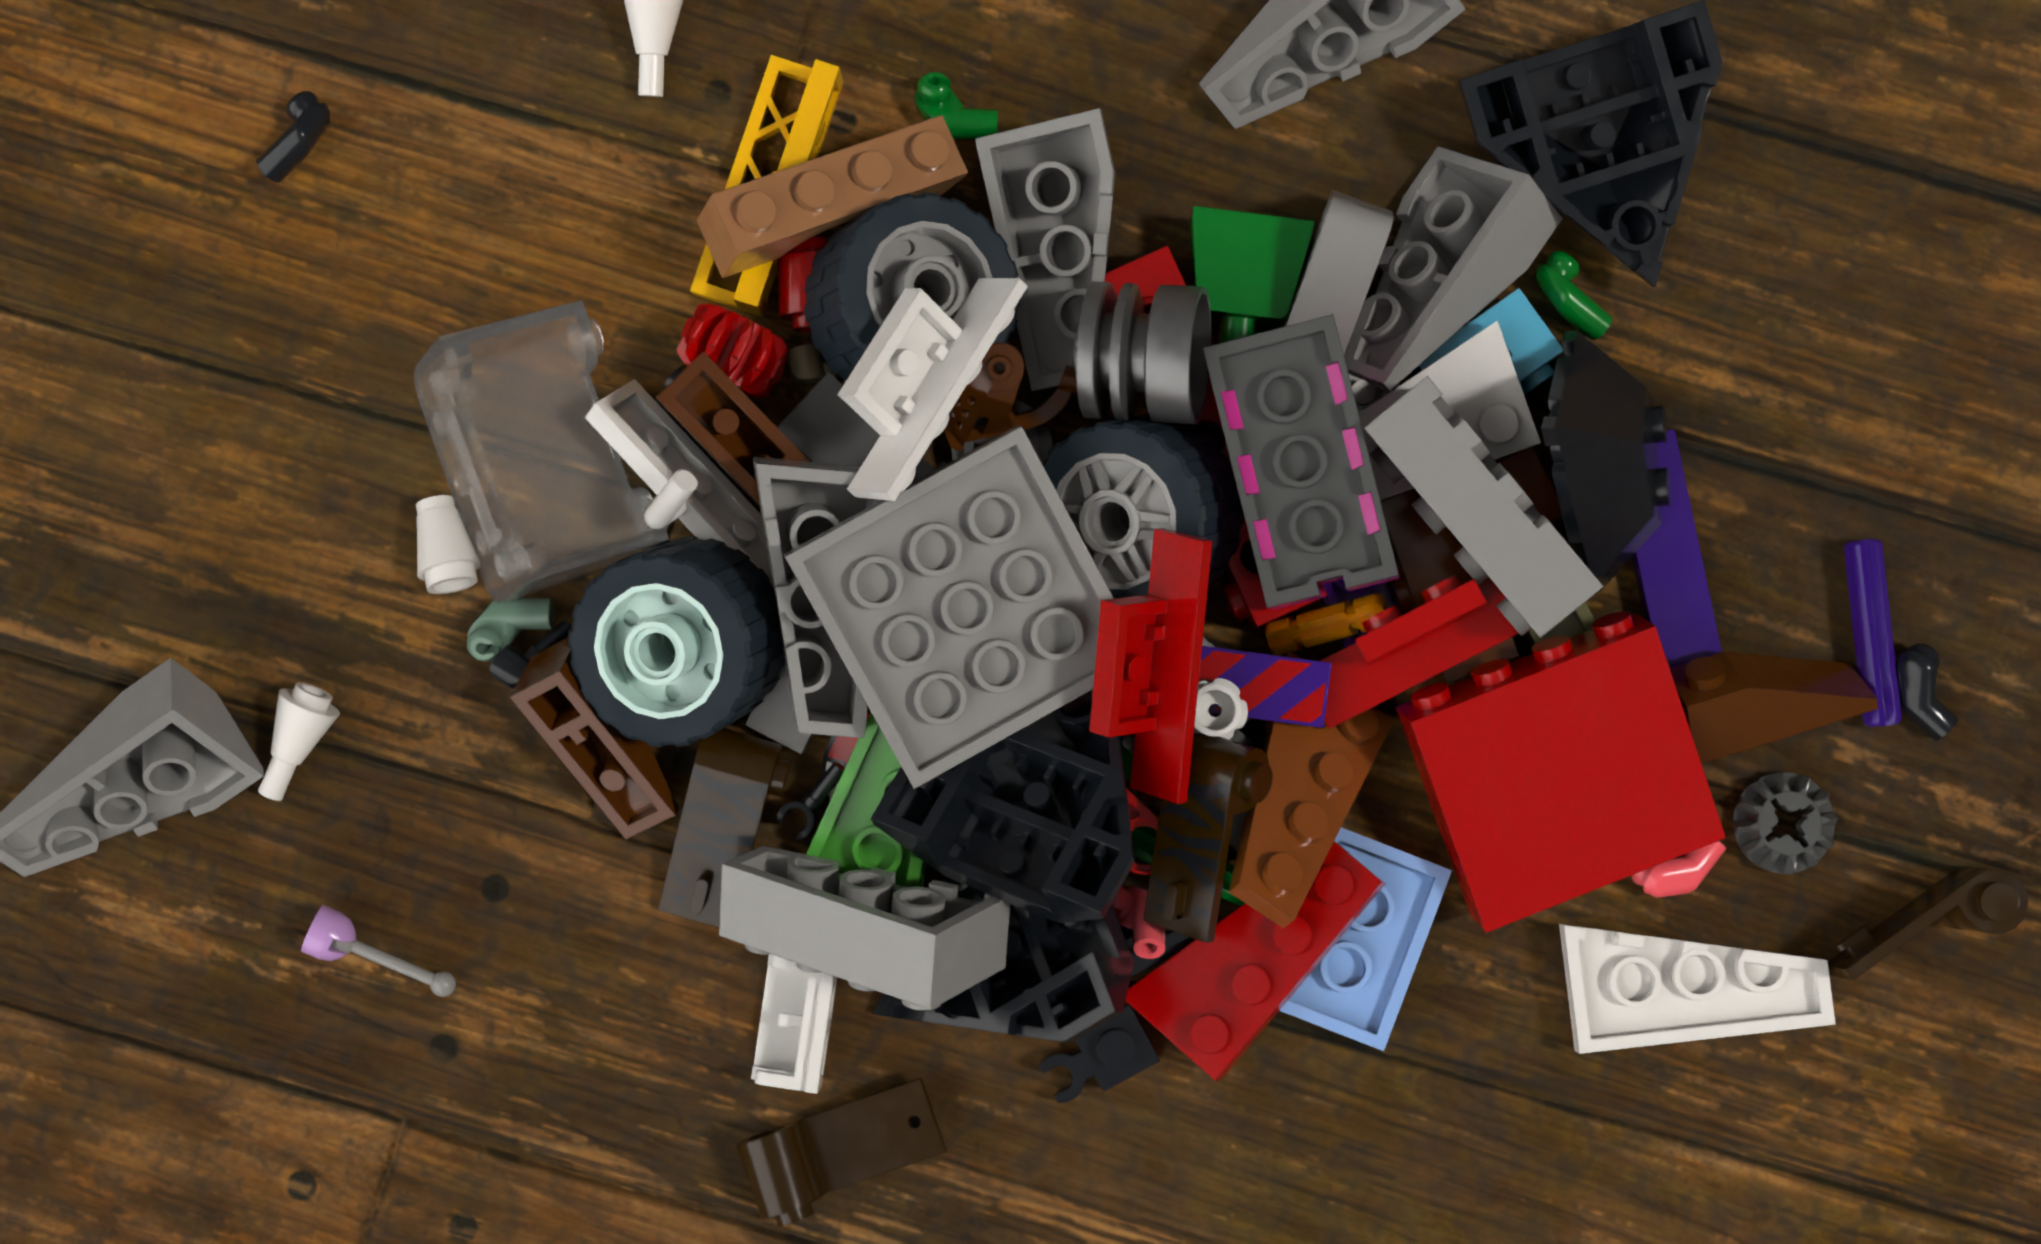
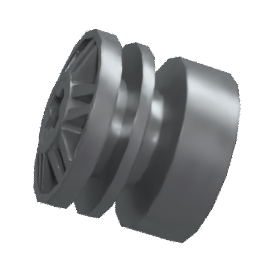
M1096 281L1090 283L1082 304L1074 343V370L1077 380L1079 407L1083 417L1105 419L1111 405L1115 419L1130 421L1135 412L1140 392H1145L1151 421L1181 424L1199 423L1204 409L1209 371L1203 348L1211 346L1210 300L1206 288L1201 286L1160 285L1154 295L1150 313L1145 314L1139 285L1124 283L1117 298L1113 284Z

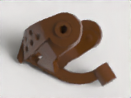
M1015 328L1014 334L1010 335L1007 343L995 342L991 345L982 360L980 373L965 387L949 413V422L944 431L950 448L961 451L965 442L999 436L1017 425L1022 426L1023 430H1028L1052 419L1066 406L1071 394L1078 396L1074 367L1065 366L1059 386L1043 404L1017 414L1014 400L1024 373L1025 359L1018 329ZM979 417L988 418L986 423L974 426Z

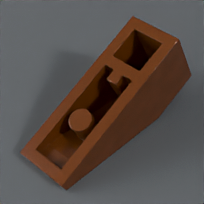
M701 352L656 396L660 403L759 507L760 501L753 457L810 462L705 352Z
M568 638L531 657L510 695V699L622 836L628 839L675 816L678 806L650 745H647V742L638 739L633 741L621 735L618 729L611 724L607 725L597 716L598 712L590 702H586L580 692L581 687L578 679L572 672L570 660H572L571 646H568Z
M1723 651L1710 656L1698 657L1688 663L1670 668L1701 764L1878 709L1877 698L1850 663Z

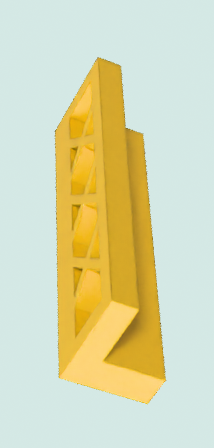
M774 55L770 56L725 189L743 184L748 168L754 179L761 177L752 159L756 145L780 132L786 142V146L777 171L772 173L818 158L844 83L840 67L815 59L813 67L810 68ZM780 75L807 84L798 111L783 119L772 100ZM768 110H770L775 122L762 128ZM706 243L690 292L693 295L764 317L777 279V259L742 271L736 292H732L709 284L715 267V261Z

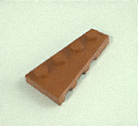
M1290 650L1283 656L1302 659ZM1373 707L1331 729H1328L1325 721L1324 728L1265 721L1264 730L1267 731L1263 751L1268 757L1269 766L1273 773V781L1266 798L1257 803L1244 819L1229 888L1230 894L1282 928H1285L1295 920L1394 719Z

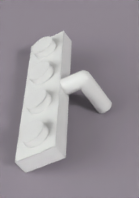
M634 379L596 402L585 416V419L657 495L645 511L644 519L646 524L652 529H662L679 518L698 539L708 540L711 538L725 542L726 546L734 550L739 549L748 555L750 561L758 568H762L771 579L769 582L773 587L762 515L647 391Z

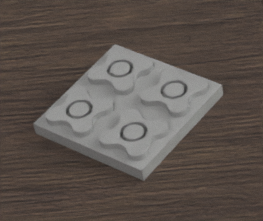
M1020 425L1009 429L913 482L899 494L895 501L881 500L783 554L914 789L1093 689L1101 600L1114 598L1025 431Z

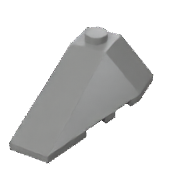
M1439 146L1436 148L1402 197L1396 213L1397 217L1402 221L1393 246L1384 247L1378 266L1383 270L1382 277L1375 295H1372L1363 303L1344 354L1348 374L1390 391L1529 268L1563 219L1529 174Z

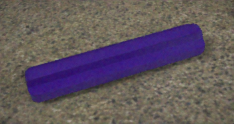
M1878 539L1854 540L1845 544L1844 555L1857 672L1878 700V709L1862 714L1864 724L1869 727L1896 725L1900 723L1902 714L1883 544Z

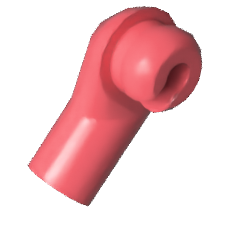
M1720 841L1684 854L1679 858L1671 859L1631 875L1634 883L1644 887V893L1655 898L1689 894L1698 888L1725 852L1726 847Z
M1122 885L1112 902V906L1119 924L1133 930V951L1137 956L1145 959L1160 957L1165 952V928L1144 920L1148 891L1133 885L1127 888Z

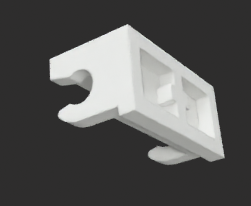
M769 954L751 1079H754L755 1084L818 1094L823 1082L837 977L824 972L812 973L803 971L796 966V962Z

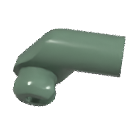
M499 598L494 600L470 627L466 645L468 652L478 661H492L506 645L512 643L522 630H553L556 623L554 599Z

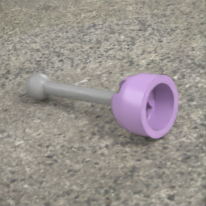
M322 905L317 912L301 948V952L326 961L338 960L353 952L430 985L432 992L439 997L449 996L456 987V980L449 972L432 973L358 941L351 919L342 912L326 905Z

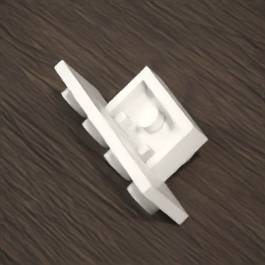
M979 278L953 320L921 288L904 289L837 394L880 435L847 488L854 497L895 501L899 494L911 484L916 474V466L933 439L939 436L949 422V413L965 387L980 373L982 360L998 334L1012 321L1015 314L1014 308L1028 287L1020 278Z

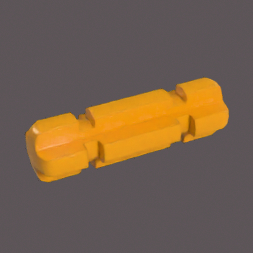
M1374 593L1354 599L1353 604L1348 600L1297 615L1296 619L1290 616L1268 623L1265 627L1266 639L1268 640L1271 652L1279 656L1286 654L1289 650L1294 652L1302 649V645L1309 648L1358 634L1359 629L1364 633L1366 630L1362 622L1388 609V604L1381 593Z

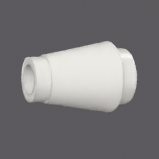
M437 495L418 501L415 505L417 511L418 579L425 581L427 592L432 594L453 593L475 585L478 582L476 570L481 566V563L458 509L455 508L453 497Z

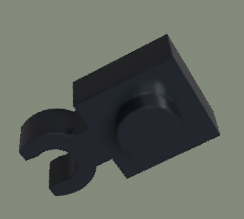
M1126 1003L1124 1004L1123 1013L1076 1040L1080 1050L1073 1054L1064 1051L1050 1053L1040 1061L1039 1068L1042 1073L1050 1071L1055 1066H1065L1071 1071V1083L1054 1093L1058 1103H1065L1076 1098L1081 1093L1085 1080L1094 1075L1104 1092L1160 1062L1130 1004Z

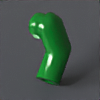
M930 72L919 79L914 98L917 110L925 120L943 115L953 139L975 140L976 138L997 133L998 109L965 108L951 90V81L942 73Z
M1554 251L1550 253L1545 264L1538 265L1536 283L1561 317L1589 340H1596L1607 331L1612 323V316L1571 282L1579 274V263L1563 251Z

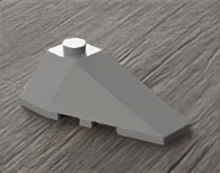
M1269 0L1200 81L1199 85L1231 125L1237 129L1304 99L1307 90L1336 76L1343 82L1361 74L1360 66L1390 52L1397 58L1417 49L1466 9L1460 0Z
M1100 108L975 139L995 231L997 234H1001L1008 245V253L1012 261H1015L1018 271L1017 278H1020L1028 286L1021 297V305L1018 306L1016 319L1018 320L1017 328L1032 391L1059 385L1065 366L1074 367L1075 335L1086 290L1092 281L1105 282L1115 169Z
M169 658L123 690L0 812V862L26 877L97 851L100 841L134 830L137 837L156 831L158 830L159 820L190 810L194 817L213 811L264 777L263 766L217 692L175 660Z

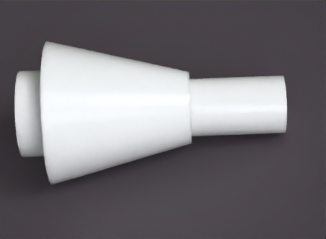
M624 0L635 52L639 55L638 96L663 97L664 56H668L683 0Z
M301 682L296 683L294 689L282 688L279 690L271 745L272 758L258 789L262 796L276 801L283 799L296 766L301 765L340 715L339 710L330 704L333 697L327 691Z

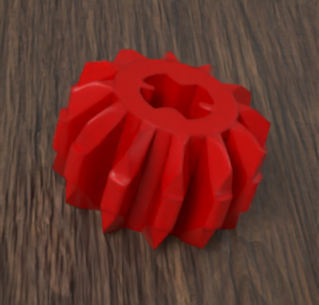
M711 303L699 304L692 318L688 317L680 333L682 338L676 349L679 357L686 365H689L701 352H705L745 395L754 398L768 397L774 384H778L786 368L784 364L790 352L783 338L773 334L771 330L734 311H729Z

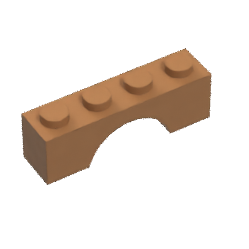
M943 115L714 193L710 196L696 221L721 277L725 278L778 259L802 242L830 228L854 220L878 204L885 203L895 196L908 193L920 195L923 192L937 193L940 197L948 198L968 174V170Z

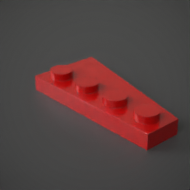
M1334 841L1293 922L1282 928L1245 903L1217 924L1213 942L1193 941L1130 987L1125 1001L1214 1081H1221L1386 883Z

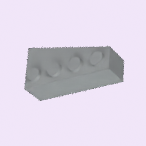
M1427 375L1364 428L1379 445L1369 455L1393 484L1397 483L1404 476L1421 495L1411 505L1436 535L1446 526L1463 545L1454 554V557L1469 575L1476 580L1477 584L1480 585L1488 577L1495 583L1506 597L1496 607L1516 631L1522 636L1532 628L1542 638L1604 586L1549 520L1537 511L1533 506L1534 503L1509 472L1493 459L1490 451L1468 423L1449 407L1441 397L1443 393Z
M753 457L792 708L798 732L865 738L868 705L783 554L881 500L854 497L847 490L861 466Z
M761 846L722 863L719 936L744 944L745 948L752 953L773 954L796 962V966L803 971L812 973L824 972L847 980L848 984L854 989L878 991L901 999L903 1005L908 1008L933 1010L940 1007L947 1000L1006 968L1010 903L989 894L984 895V901L982 902L957 897L958 885L932 880L929 883V888L895 885L896 872L876 868L871 870H851L841 874L839 873V861Z

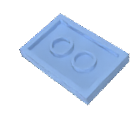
M1341 827L1334 841L1340 844L1386 884L1280 1011L1384 1051L1452 870Z

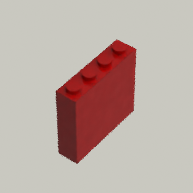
M1620 611L1605 615L1592 623L1593 630L1573 638H1569L1567 635H1558L1544 639L1531 648L1532 654L1512 662H1509L1507 659H1497L1483 663L1471 671V678L1449 687L1447 683H1435L1425 686L1410 696L1411 702L1395 707L1468 912L1485 933L1726 838L1656 626L1636 613L1630 615L1627 611Z

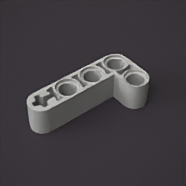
M1332 190L1284 327L1334 314L1343 354H1345L1393 224L1394 216L1391 210Z

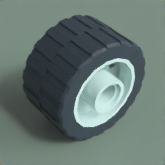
M697 536L681 537L672 542L667 540L607 566L601 575L593 578L585 587L583 597L575 605L572 614L574 618L572 629L569 630L568 646H571L572 656L570 664L573 675H576L580 684V692L586 702H590L598 712L597 716L607 725L611 724L618 729L621 735L633 741L638 739L647 742V745L657 747L665 745H675L676 747L690 745L700 738L706 739L751 712L763 702L766 694L773 691L780 679L778 677L780 670L785 666L774 589L769 582L771 579L762 568H758L750 561V557L739 549L734 550L726 546L725 542L711 538L701 540Z

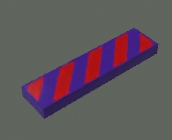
M1202 646L1199 682L1207 681L1212 683L1215 679L1222 678L1234 683L1240 690V699L1247 703V718L1324 728L1332 663ZM1212 704L1208 711L1209 713L1221 714L1222 710L1218 704Z

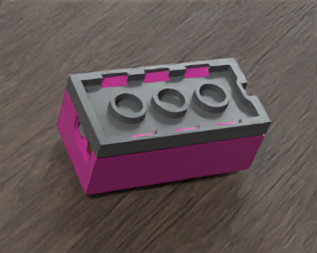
M1334 314L1203 348L1267 608L1276 610L1323 598L1320 585L1343 579L1348 591L1399 579Z

